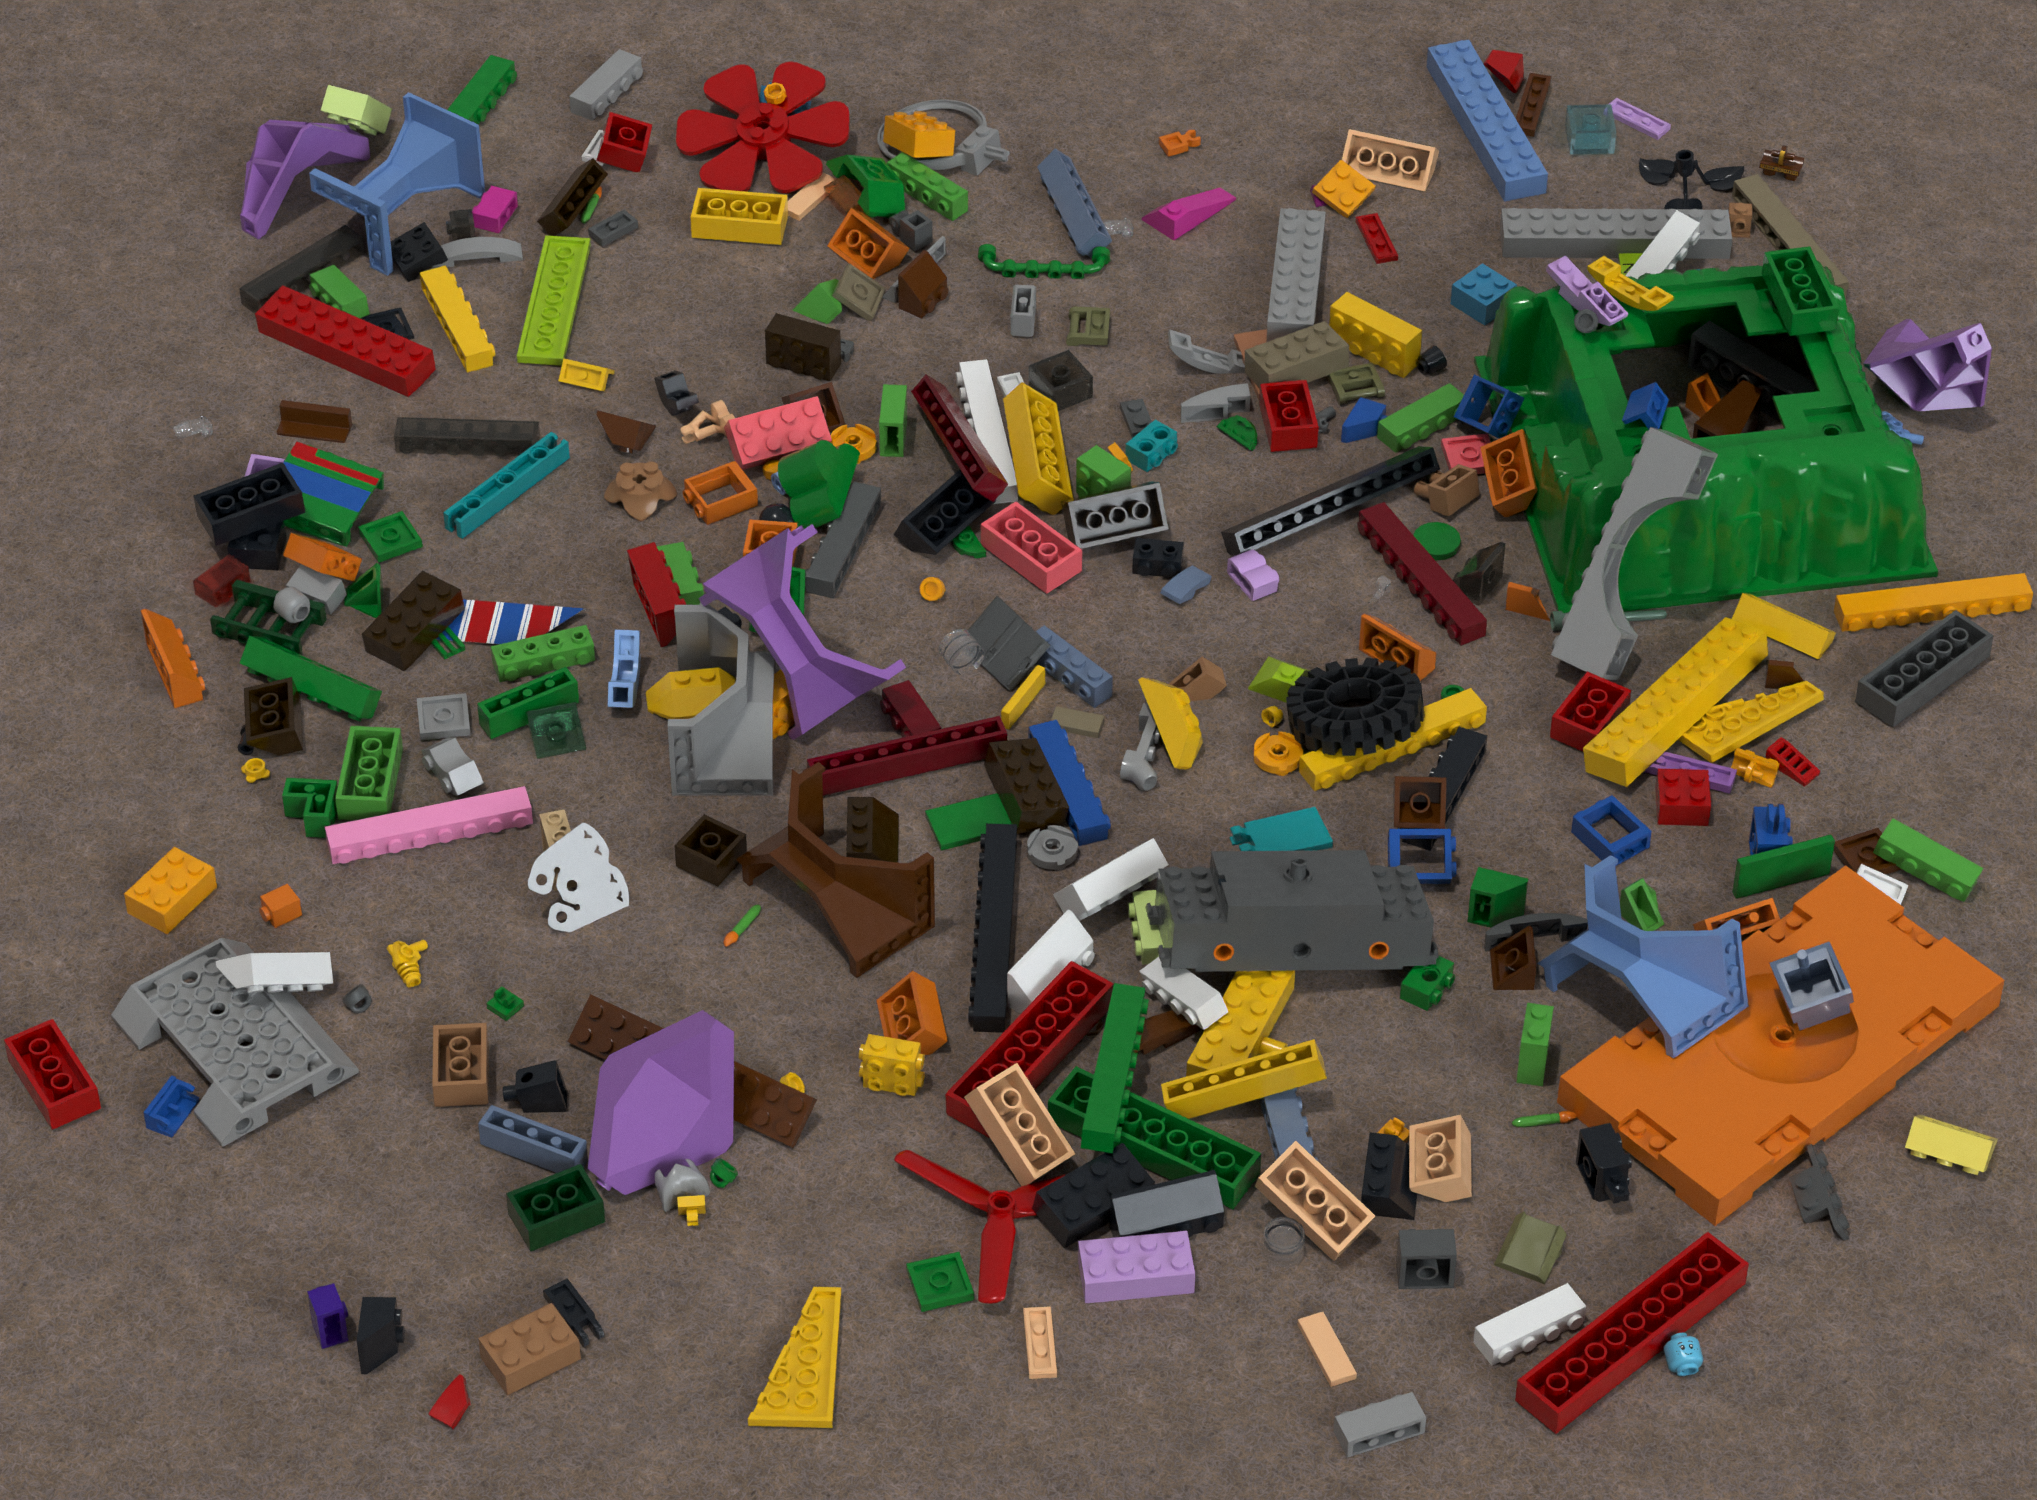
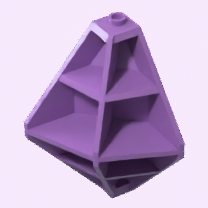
M269 120L258 128L251 158L246 163L244 200L240 214L242 230L257 239L264 236L294 177L305 168L367 161L370 158L368 138L352 130L349 125Z
M1906 319L1887 329L1863 364L1865 368H1868L1907 404L1910 410L1930 411L1981 407L1985 402L1992 347L1981 323L1929 339L1911 319Z
M702 1010L607 1057L599 1072L588 1169L598 1177L596 1182L608 1191L613 1187L622 1194L627 1195L654 1184L655 1172L657 1170H660L663 1176L666 1177L675 1164L690 1167L685 1159H691L698 1166L716 1158L729 1149L733 1143L734 1031Z

